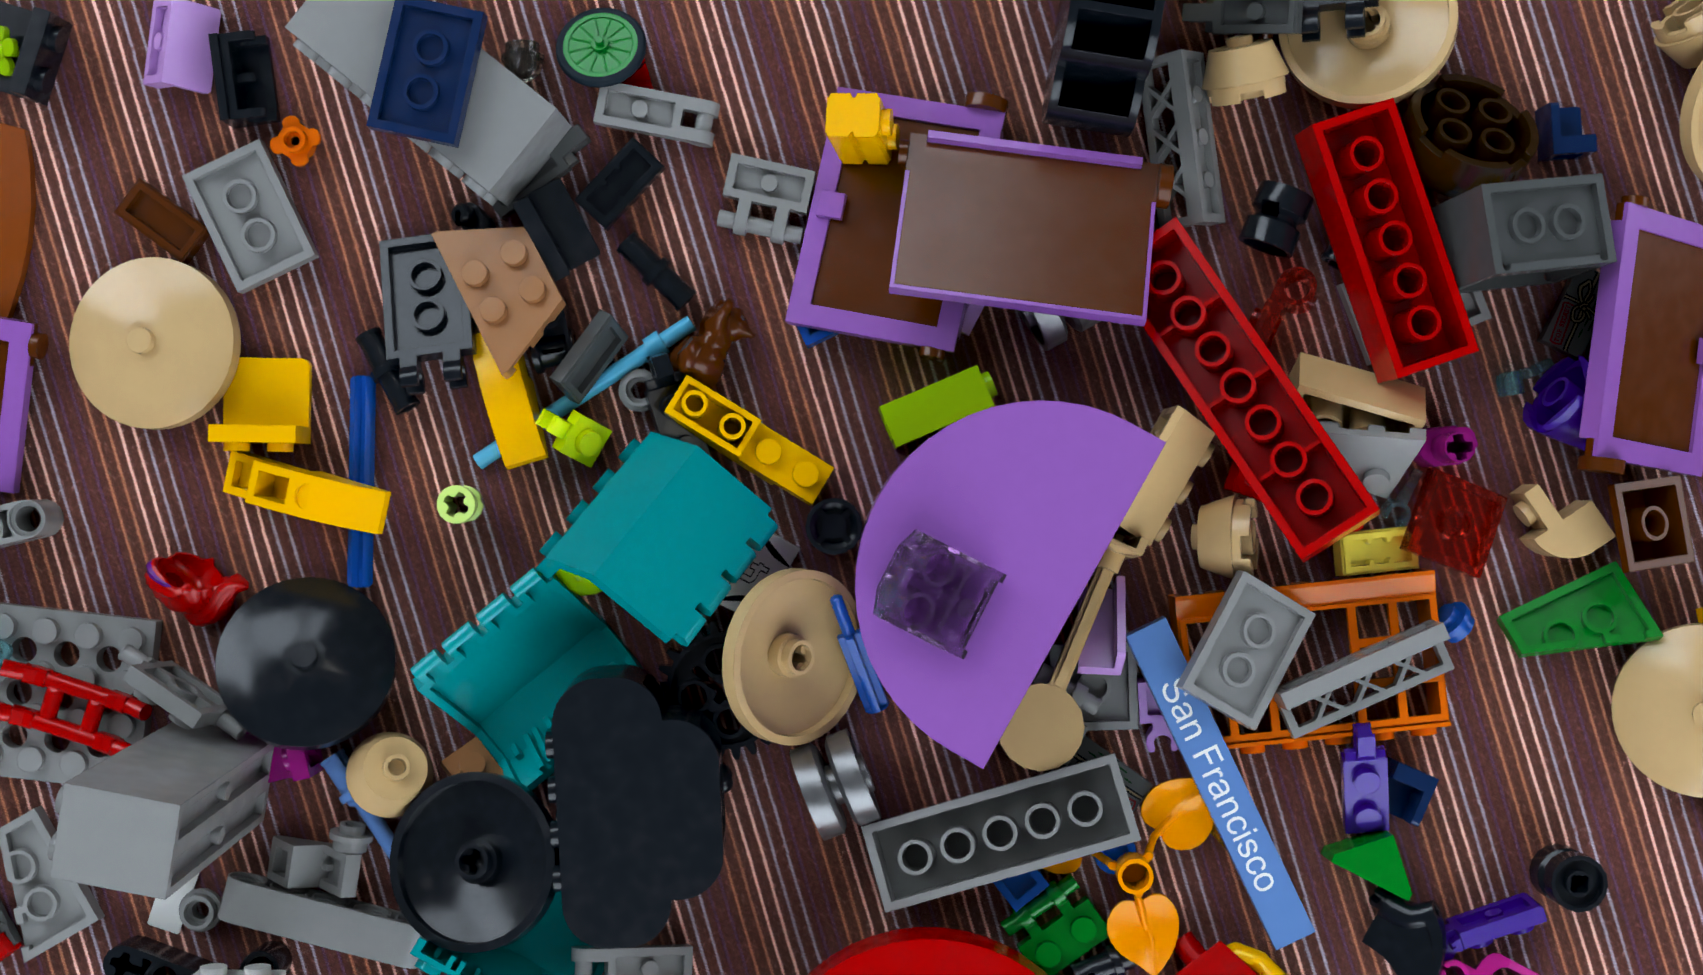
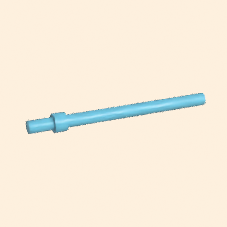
M687 315L661 333H658L656 330L642 339L644 344L607 367L580 404L569 400L564 395L545 409L562 418L573 409H576L622 379L627 373L648 362L646 357L660 352L670 353L669 347L696 331V327ZM496 440L473 455L475 462L481 469L501 458Z

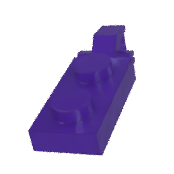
M1370 722L1352 724L1353 748H1344L1343 752H1340L1343 827L1346 834L1389 831L1388 758L1384 745L1376 746L1375 734L1372 733Z
M1523 892L1446 918V953L1444 961L1453 959L1456 952H1462L1463 949L1484 948L1492 944L1493 940L1508 934L1521 935L1532 931L1535 925L1547 921L1543 907L1530 895Z

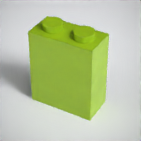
M975 365L881 405L878 408V412L895 450L940 431L968 415L995 406L992 398L997 396L998 393L989 372L981 373L978 365Z

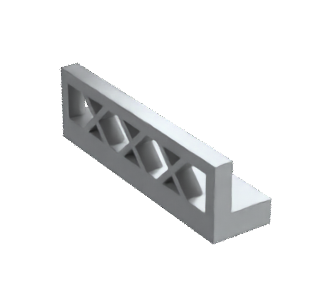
M1179 49L1155 56L1149 75L1145 80L1142 104L1150 163L1165 164L1164 161L1171 149L1180 155L1181 167L1174 177L1170 203L1177 192L1185 197L1188 216L1177 219L1184 228L1194 225L1212 226L1225 223L1226 220L1211 106L1207 90L1202 89L1205 73L1204 53ZM1168 65L1170 80L1161 93L1154 87L1152 69ZM1166 107L1172 110L1175 116V124L1168 135L1160 130L1159 118ZM1170 203L1167 209L1156 208L1159 228L1172 220Z
M1429 619L1278 686L1273 697L1291 738L1301 737L1455 669L1444 644V641L1451 639L1444 623ZM1433 647L1439 661L1438 664L1424 670L1409 665L1413 655ZM1392 664L1399 666L1392 684L1382 688L1369 683L1372 673ZM1407 669L1415 672V674L1404 678ZM1351 682L1359 683L1352 702L1340 705L1329 700L1333 690ZM1367 687L1376 690L1364 696ZM1313 699L1319 701L1313 719L1298 725L1291 709ZM1327 705L1336 708L1327 713H1324Z

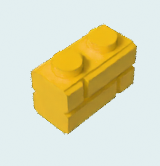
M831 93L827 97L825 133L842 163L863 164L864 160H867L868 164L888 165L891 160L892 150L899 149L900 130L899 124H894L893 110L885 109L878 93H857L856 97H852L851 93Z

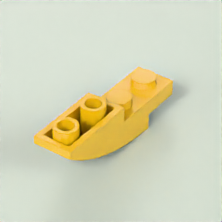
M686 375L664 411L666 415L721 454L770 485H777L810 506L816 500L834 469L833 466L762 424V420L689 375Z
M231 451L223 492L244 498L246 503L316 522L373 534H383L391 492L323 471H310L241 451Z

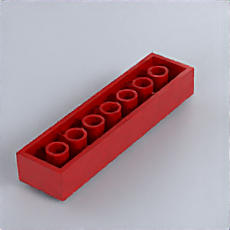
M1177 217L1154 231L1147 321L1143 328L1304 563L1378 516L1380 508Z

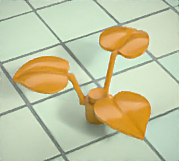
M1191 777L1164 781L1153 787L1145 796L1140 809L1141 817L1147 825L1155 830L1150 834L1144 853L1127 852L1121 855L1117 861L1112 860L1102 852L1091 854L1108 866L1110 870H1114L1121 888L1134 896V900H1122L1112 908L1106 927L1110 942L1122 956L1140 966L1150 975L1159 974L1167 964L1174 951L1179 933L1177 910L1166 895L1153 893L1142 898L1143 893L1149 890L1153 884L1154 874L1149 862L1153 859V851L1157 839L1161 836L1165 844L1175 850H1191L1201 845L1207 839L1213 827L1211 816ZM1082 857L1042 869L1055 874L1072 873L1080 867Z

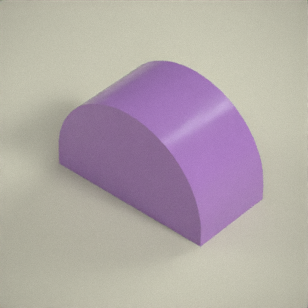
M1023 401L990 407L946 426L919 445L900 463L877 494L867 515L856 557L855 597L860 632L869 660L881 684L911 722L942 746L984 769L1165 446V441L1112 413L1090 406L1064 401Z

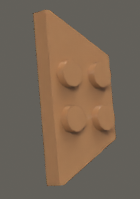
M525 227L447 230L432 233L431 235L501 375L505 379L512 377L517 370L514 366L529 346L535 347L544 335L545 327L550 322H553L566 306L552 275Z

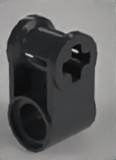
M564 297L566 306L557 318L545 327L544 335L535 347H530L532 362L537 374L545 373L546 368L558 366L577 341L572 327L569 306ZM563 348V351L547 354L548 351Z

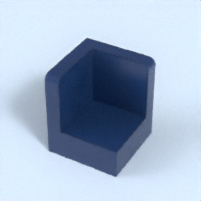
M1554 102L1535 110V122L1539 133L1538 162L1582 159L1597 152L1596 134L1582 135L1581 109L1579 107L1560 108L1559 102Z
M1387 756L1389 813L1418 827L1439 779Z

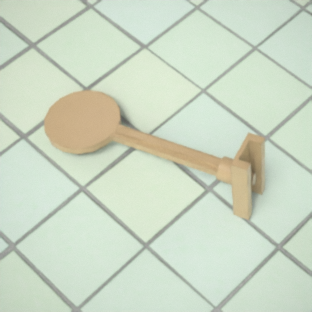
M1118 533L1112 538L1096 567L1049 682L1047 684L1035 683L1030 685L999 740V744L1008 758L1021 767L1040 772L1057 769L1071 760L1081 746L1085 729L1082 711L1074 698L1067 693L1066 689L1113 575L1119 573L1124 559L1143 556L1149 539L1140 536L1126 540L1123 543L1125 536Z

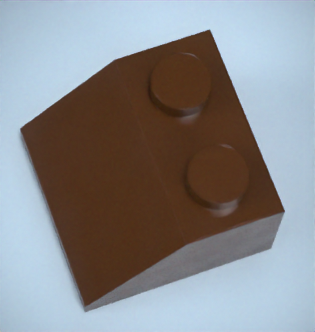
M1680 475L1607 485L1623 573L1696 562Z

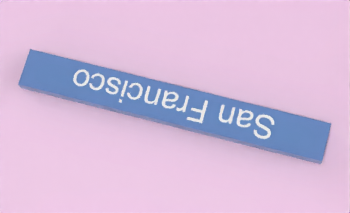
M1159 617L1126 633V641L1272 946L1275 950H1279L1316 932L1208 705L1176 687L1188 663L1166 617Z

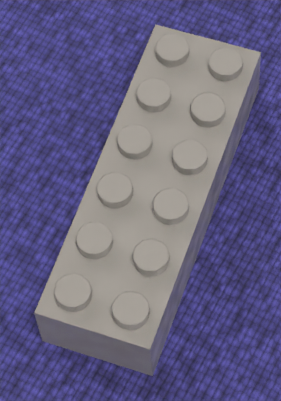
M1115 753L861 826L885 913L1141 840Z

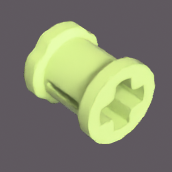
M468 485L449 486L439 494L437 499V511L440 517L452 524L474 521L482 514L484 508L481 493ZM466 496L463 503L468 506L467 512L455 513L458 506L453 502L454 497Z

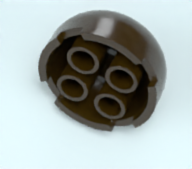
M1440 75L1436 82L1429 83L1425 87L1416 90L1404 110L1401 121L1422 183L1439 194L1453 198L1481 184L1516 181L1532 159L1539 144L1538 128L1529 111L1525 110L1520 113L1511 103L1502 98L1505 92L1504 89L1486 80L1468 75Z

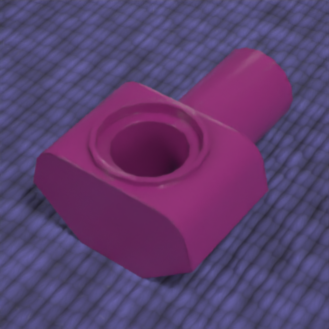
M1457 425L1424 428L1426 429L1427 441L1413 462L1420 467L1458 465L1472 458L1475 448L1478 446L1475 433L1468 427H1457Z

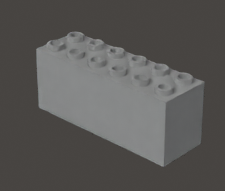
M306 0L285 26L287 30L297 37L292 45L366 105L371 107L395 0ZM481 48L459 148L413 138L408 139L459 180L466 173L461 181L493 206L499 200L508 207L550 159V153L572 126L556 107Z
M171 722L68 780L59 789L55 800V811L59 813L57 831L53 834L48 846V859L52 860L50 878L166 900L264 821L270 786L268 779L275 746L267 744L250 734H245L240 740L236 741L235 738L219 727L206 726L188 730Z

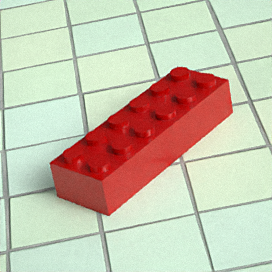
M1394 98L1312 124L1296 134L1294 138L1377 382L1382 383L1399 379L1479 351Z

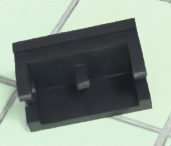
M253 30L208 34L220 120L234 129L281 122L269 38L266 35L255 36V31Z

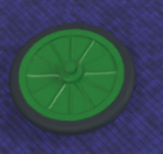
M595 8L576 15L563 27L556 43V57L563 72L573 81L588 87H609L623 82L637 71L646 54V37L639 23L627 13L612 8Z

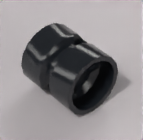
M1270 180L1261 181L1252 202L1256 212L1247 216L1238 239L1243 244L1265 254L1280 258H1291L1301 235L1297 230V225L1306 223L1314 202L1313 197L1298 188Z
M831 498L822 500L812 508L807 516L805 527L807 537L816 549L822 553L837 555L847 552L856 545L861 536L862 521L861 515L854 505L843 499Z
M1561 844L1547 845L1537 851L1531 860L1529 874L1535 889L1567 910L1578 913L1590 911L1597 907L1606 896L1608 880L1601 864L1569 846Z

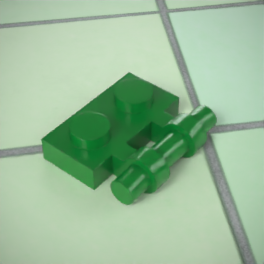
M1071 873L1057 883L1053 879L1049 882L1050 885L1045 888L1043 893L1028 902L1017 912L1012 908L1014 913L1000 922L1009 936H1012L1023 927L1027 930L1029 936L1017 943V947L1022 955L1026 956L1048 975L1057 974L1108 938L1107 924L1086 895L1073 905L1068 900L1067 896L1080 888ZM1056 905L1061 913L1043 926H1040L1036 918Z

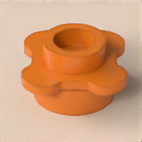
M287 116L282 121L283 128L278 136L270 140V149L275 154H284L289 157L294 166L303 167L315 153L317 145L321 143V134L315 128L308 129L303 126L300 119L296 116ZM297 137L299 139V143L297 145H293L292 140L293 138Z

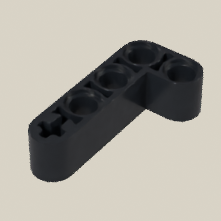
M137 935L128 938L109 950L104 957L103 969L105 975H165L164 970L166 966L173 969L176 975H192L200 969V966L215 962L149 937ZM265 942L246 956L239 970H244L246 965L259 963L261 956L268 958L272 962L274 970H286V975H288L292 964L291 952L281 942Z

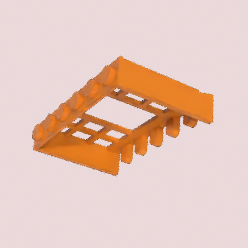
M1419 568L1413 569L1414 572L1378 573L1375 576L1359 578L1338 577L1330 581L1321 582L1300 581L1292 582L1290 585L1272 587L1310 611L1345 608L1350 654L1359 651L1360 648L1368 647L1400 633L1397 602L1417 600L1419 624L1429 619L1439 621L1435 570ZM1213 590L1206 591L1205 594L1186 596L1178 594L1168 595L1171 630L1187 663L1191 656L1189 653L1186 624L1210 622L1226 591ZM1386 604L1389 635L1359 638L1356 607ZM1433 647L1422 651L1424 669L1439 663ZM1393 664L1394 676L1370 679L1369 683L1379 687H1386L1392 684L1399 666ZM1445 673L1423 682L1426 685L1428 714L1408 715L1405 690L1396 694L1397 718L1367 721V711L1364 708L1356 712L1357 722L1326 725L1293 739L1288 729L1281 730L1279 708L1273 697L1268 705L1271 731L1240 734L1239 724L1228 717L1230 735L1222 737L1228 749L1239 748L1240 754H1257L1266 751L1265 745L1282 744V749L1286 750L1304 749L1309 747L1308 741L1325 739L1326 745L1351 743V736H1353L1352 724L1370 722L1372 733L1375 734V741L1394 739V732L1410 730L1411 736L1437 734V727L1451 726ZM1353 682L1354 696L1359 686V683Z

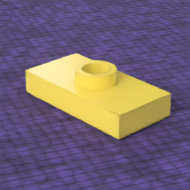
M1416 526L1351 532L1333 544L1335 576L1419 569Z

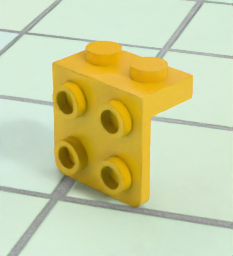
M240 357L233 381L223 396V424H208V442L223 443V451L250 452L251 443L267 444L266 452H294V444H311V362L303 358Z

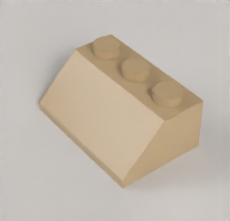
M1300 352L1288 376L1319 421L1338 422L1342 428L1367 430L1368 424L1385 426L1386 432L1409 433L1410 428L1422 429L1427 421L1426 389L1419 385L1398 379L1378 383L1373 372Z
M1179 405L1163 409L1150 431L1152 435L1165 441L1166 444L1118 528V531L1132 539L1140 536L1149 539L1147 546H1151L1154 540L1160 542L1164 538L1172 523V520L1167 517L1174 504L1182 505L1194 484L1189 481L1196 466L1201 468L1205 466L1215 449V445L1210 443L1215 432Z

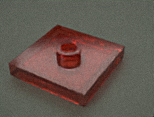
M1427 468L1399 549L1469 577L1480 579L1508 498L1439 469Z

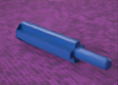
M833 595L830 598V603L842 634L837 635V639L864 710L868 714L881 712L888 707L889 701L883 685L869 660L860 628L854 629L842 595Z

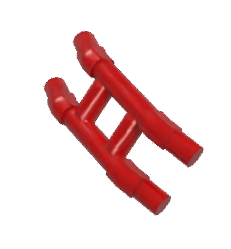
M4 659L0 669V676L21 680V682L39 687H47L40 711L25 706L0 702L1 721L28 729H36L77 742L109 756H113L132 744L114 734L98 731L105 707L130 715L141 721H146L152 714L151 705L138 700L137 697L128 693L111 690L54 672V670L43 666ZM64 693L88 700L81 725L57 718Z

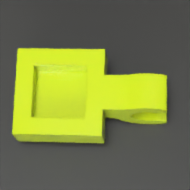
M543 408L535 422L537 425L545 428L547 432L557 437L552 444L553 448L592 468L612 433V430L574 409L568 419L565 420Z

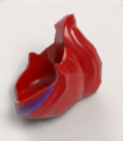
M177 552L168 558L156 557L148 561L144 575L146 584L152 590L155 598L167 609L182 613L190 625L204 627L221 621L230 612L237 594L249 588L248 580L238 573L232 576H224L215 567V559L213 557L200 558L186 552Z

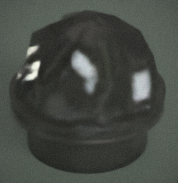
M520 39L508 41L505 43V53L501 55V62L524 83L538 77L542 64L545 62L544 54L540 52L539 43L533 40Z

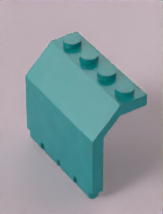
M651 431L641 443L634 438L617 458L623 464L616 473L608 468L592 487L598 494L591 503L588 504L582 499L566 518L572 525L562 536L555 531L541 547L539 552L545 558L535 569L548 580L559 569L590 580L664 643L673 638L679 644L687 647L706 623V619L695 608L704 615L711 616L732 589L726 580L736 583L756 558L754 550H762L778 529V525L768 516L772 508L699 446Z
M535 567L510 586L511 591L514 593L512 598L503 592L475 615L480 622L478 626L468 620L441 643L446 651L444 654L437 649H433L410 668L411 673L415 677L412 680L417 691L477 736L498 762L504 776L520 782L531 791L554 771V758L547 759L545 735L547 731H551L556 704L572 681L582 672L596 666L627 664L642 668L639 661L600 614L579 595L574 594L555 574L548 580Z

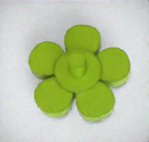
M0 26V74L11 76L15 68L12 57L18 58L19 47L17 40L10 38L9 28L7 26Z

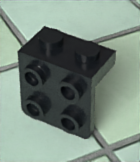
M0 1V26H7L9 28L10 38L16 39L19 47L18 58L12 57L15 63L13 74L11 76L0 74V92L47 106L73 25L54 13L34 7L33 11Z

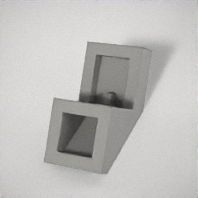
M281 835L273 836L267 878L287 889L319 887L339 898L356 897L362 854H345L334 851L332 843Z

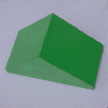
M1388 831L1365 832L1323 847L1320 854L1330 862L1409 902L1412 890L1393 834Z

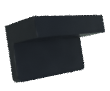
M557 178L513 202L512 205L555 282L570 275L572 269L600 254L599 247L561 179Z

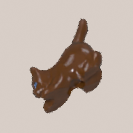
M729 298L725 301L719 299L702 318L699 334L683 338L670 352V361L674 372L680 370L684 373L685 377L689 375L718 393V382L723 374L731 344L742 338L755 337V333L751 331L748 321L744 317L743 310L733 308L734 302Z

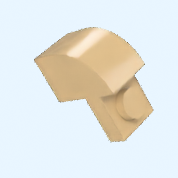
M1522 484L1509 493L1516 503L1513 506L1516 516L1524 525L1533 528L1519 539L1527 548L1537 554L1558 558H1579L1594 552L1616 537L1592 500H1574L1557 512L1539 484Z

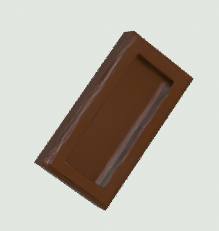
M141 178L137 180L114 211V213L185 264L190 263L210 236L205 224Z

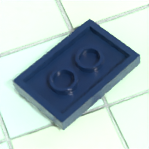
M395 0L366 126L375 131L459 148L488 20L487 15L481 11L428 0Z

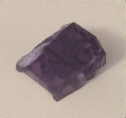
M915 529L897 547L877 586L873 614L938 648L965 659L968 653L965 647L998 582L1003 583L1007 575Z

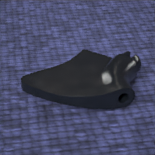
M1378 886L1374 890L1375 893L1369 897V903L1379 911L1362 942L1383 956L1397 975H1440L1446 953V930L1437 903L1434 900L1423 903L1408 902Z

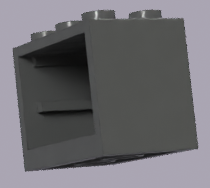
M1602 173L1481 184L1431 208L1460 293L1555 284L1617 262Z

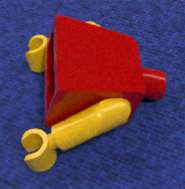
M1189 931L1177 940L1174 948L1175 953L1186 966L1175 975H1289L1284 973L1265 952L1240 942H1232L1225 945L1220 940L1206 950L1192 931Z

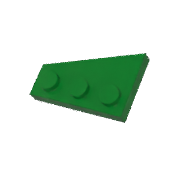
M1616 561L1499 616L1496 620L1519 658L1660 640L1664 636Z

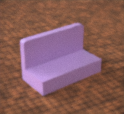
M154 0L143 85L158 89L177 87L201 94L210 93L213 80V65L208 34H219L221 11L189 0Z
M1116 576L1113 589H1108L1077 662V674L1121 676L1126 658L1125 576ZM1084 588L1077 601V613L1088 588Z

